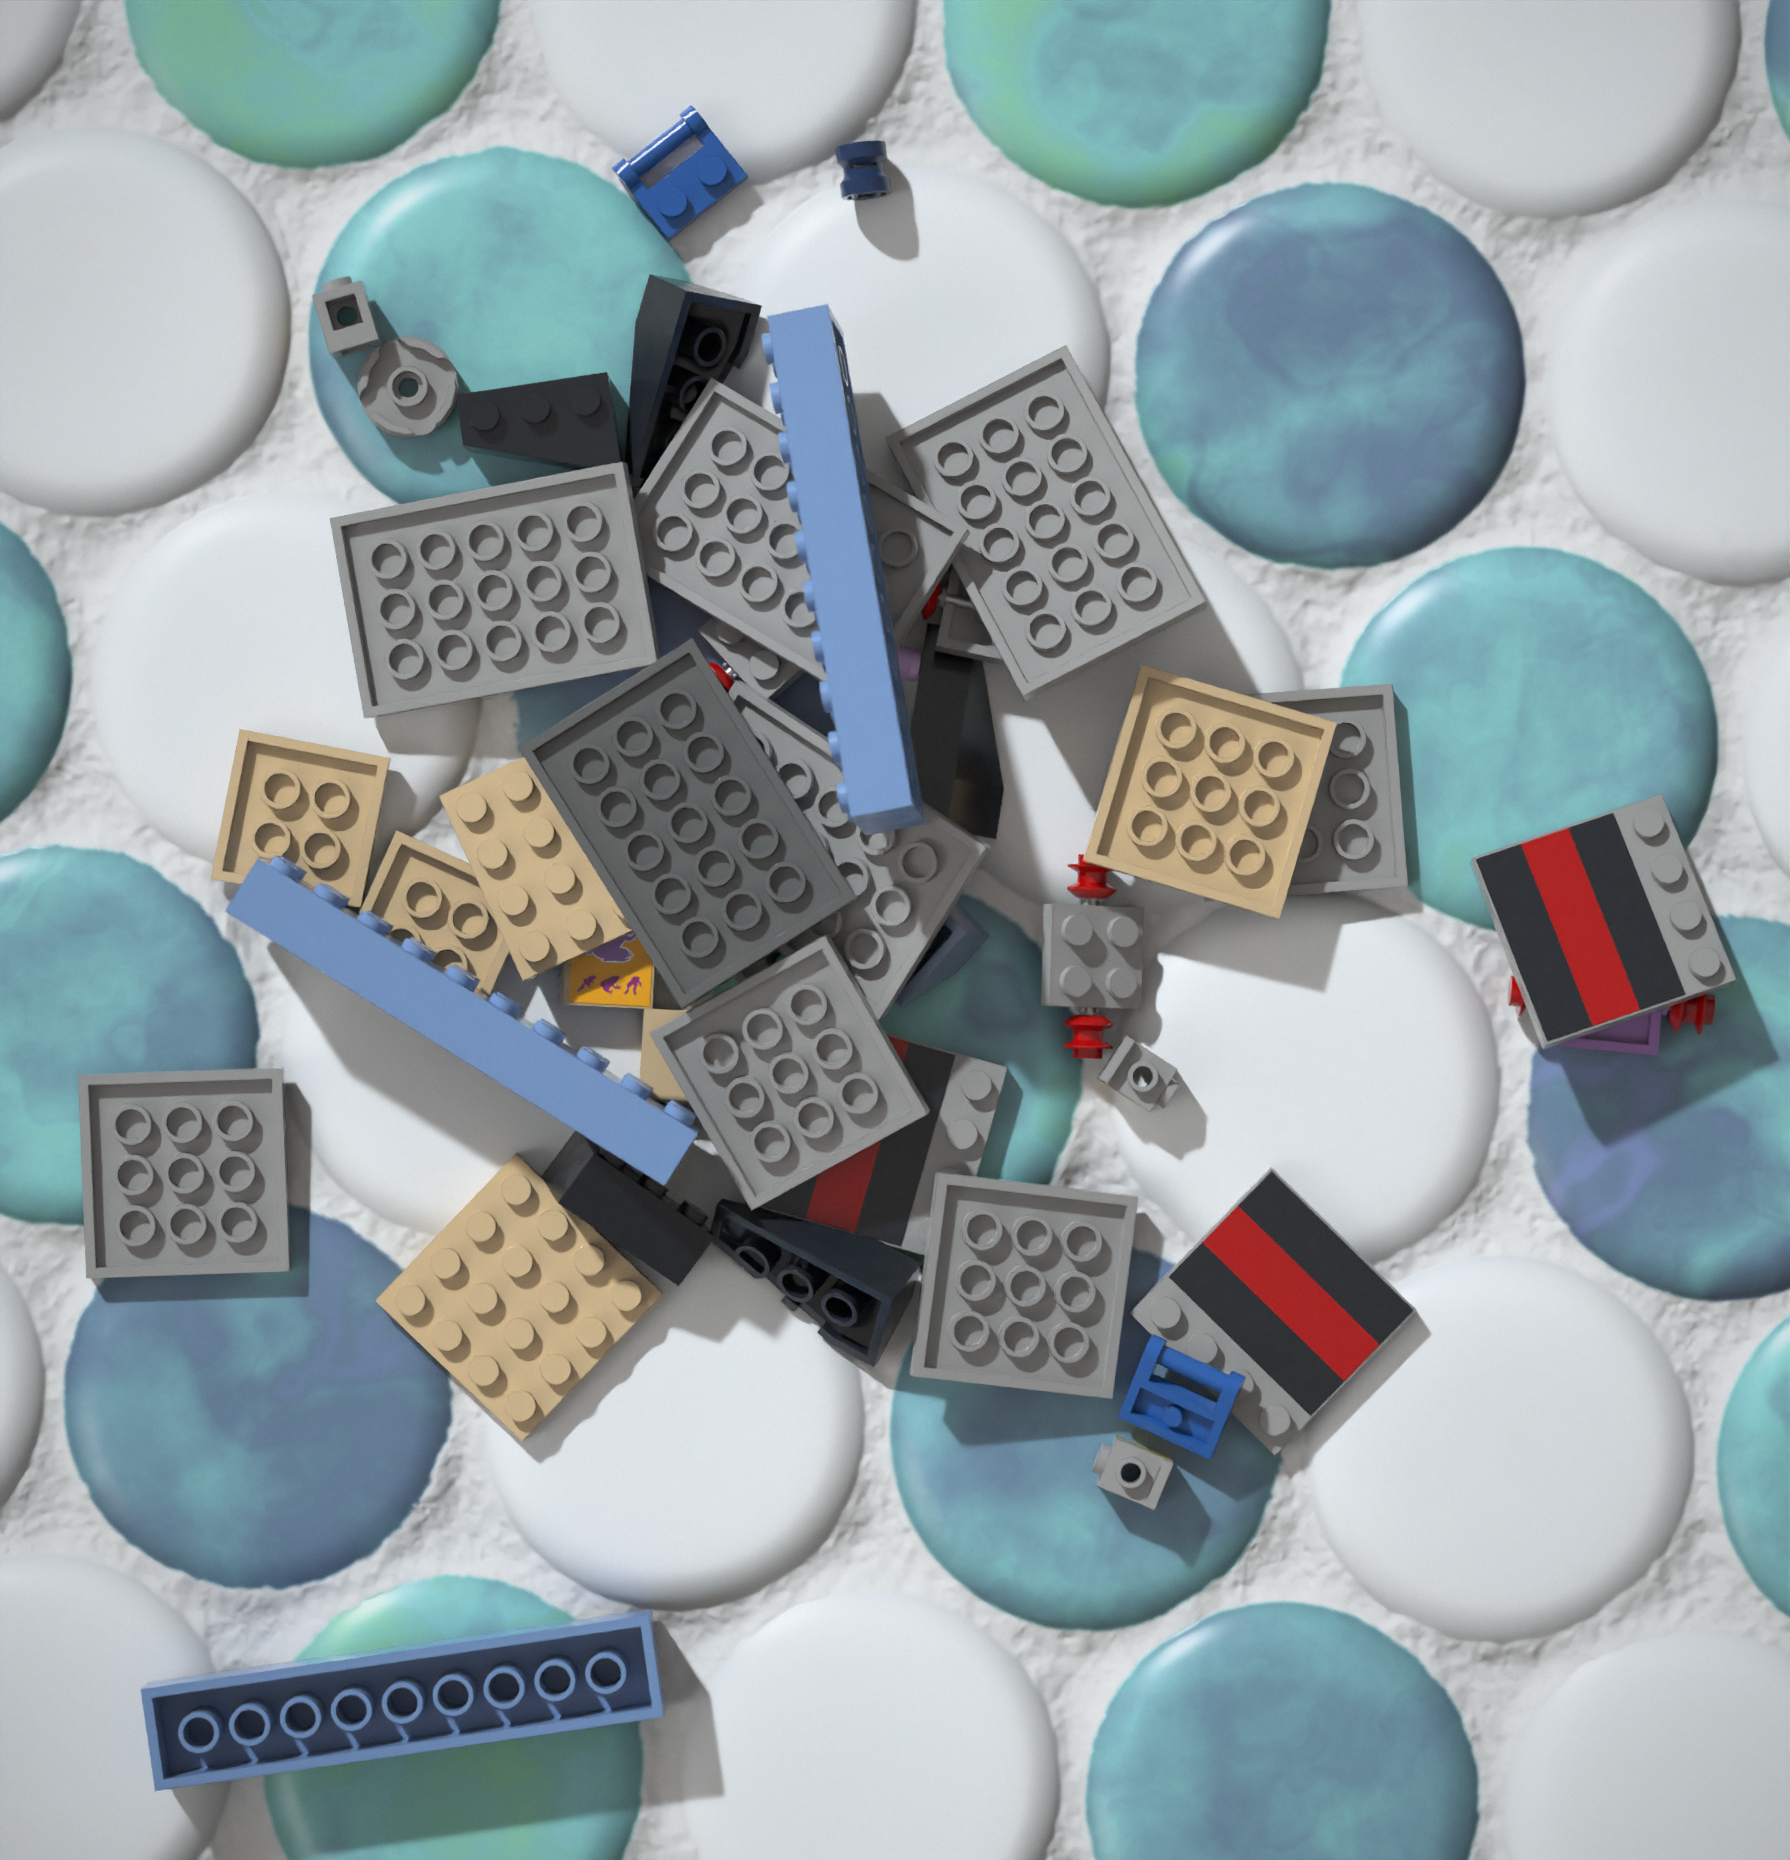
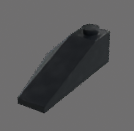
M649 274L635 322L625 450V462L628 465L632 487L642 488L710 379L713 378L723 384L733 366L740 369L748 355L762 305L688 281Z
M927 623L910 729L922 801L974 836L996 839L1004 786L983 661L935 651L940 625Z
M723 1198L717 1203L710 1230L715 1236L712 1242L752 1277L758 1279L765 1277L782 1291L785 1297L781 1302L794 1312L800 1307L819 1323L821 1328L817 1333L826 1341L872 1367L880 1360L912 1299L922 1264L873 1238L760 1208L751 1210L749 1205Z

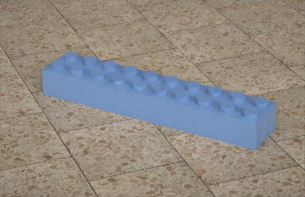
M828 304L767 316L770 333L762 334V344L766 362L768 365L772 364L775 377L778 379V382L770 383V392L775 413H780L782 423L786 427L785 432L778 433V440L783 462L789 463L791 474L794 476V481L786 483L792 513L797 512L799 523L803 531L795 532V543L801 563L805 562L807 572L811 577L810 581L803 582V591L808 612L814 613L816 623L819 625V631L811 632L816 661L817 663L822 662L824 672L827 673L828 681L820 682V693L826 713L830 712L836 727V731L828 732V741L832 760L834 763H839L840 770L844 775V782L836 784L842 814L847 813L849 822H855L865 836L926 824L843 331Z
M274 856L272 860H256L225 912L663 1186L670 1181L702 1130L693 1124L697 1118L695 1113L674 1100H671L667 1106H664L649 1097L654 1088L630 1073L625 1074L622 1079L606 1069L611 1062L610 1060L587 1046L581 1047L579 1051H576L563 1042L567 1036L564 1031L542 1018L533 1024L520 1016L524 1007L505 994L498 991L497 993L494 992L490 997L476 988L480 982L479 978L456 964L454 966L450 965L448 969L440 966L433 961L437 952L413 937L410 939L406 937L404 942L392 936L389 933L394 926L369 910L367 912L362 910L359 915L346 907L350 898L326 883H318L315 888L303 880L307 871L283 856H280V858Z
M652 1609L152 1681L140 1689L155 1791L662 1718L667 1710Z

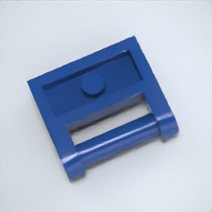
M692 105L679 114L681 120L627 162L623 158L612 167L617 177L668 241L748 179V175ZM694 135L702 144V147L648 189L640 177Z
M1153 1334L1143 1352L1118 1418L1211 1460L1217 1450L1236 1400L1244 1386L1246 1376L1233 1370L1230 1374L1222 1372L1166 1346L1167 1340ZM1159 1364L1221 1393L1217 1403L1155 1375L1154 1372L1157 1365Z

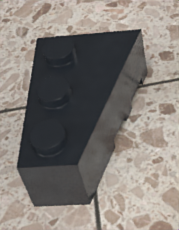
M607 372L456 395L463 446L468 452L554 465L571 470H581L623 462L611 379Z
M575 1131L542 1174V1178L557 1203L679 1286L715 1239V1236L705 1224L709 1217L685 1199L681 1205L666 1195L669 1191L666 1186H663L644 1173L642 1175L638 1174L627 1165V1162Z

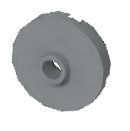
M411 336L390 340L372 350L361 366L357 383L361 407L370 421L388 435L405 439L428 436L444 426L456 409V395L460 391L457 371L446 353L428 340ZM406 380H414L418 383V392L413 397H404L400 393V387Z

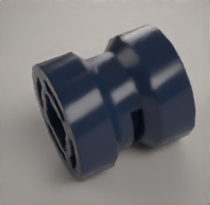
M879 140L860 141L835 148L837 164L843 168L844 179L840 183L842 200H868L884 197L892 193L890 177L884 173L883 166L884 161L888 158L886 142Z

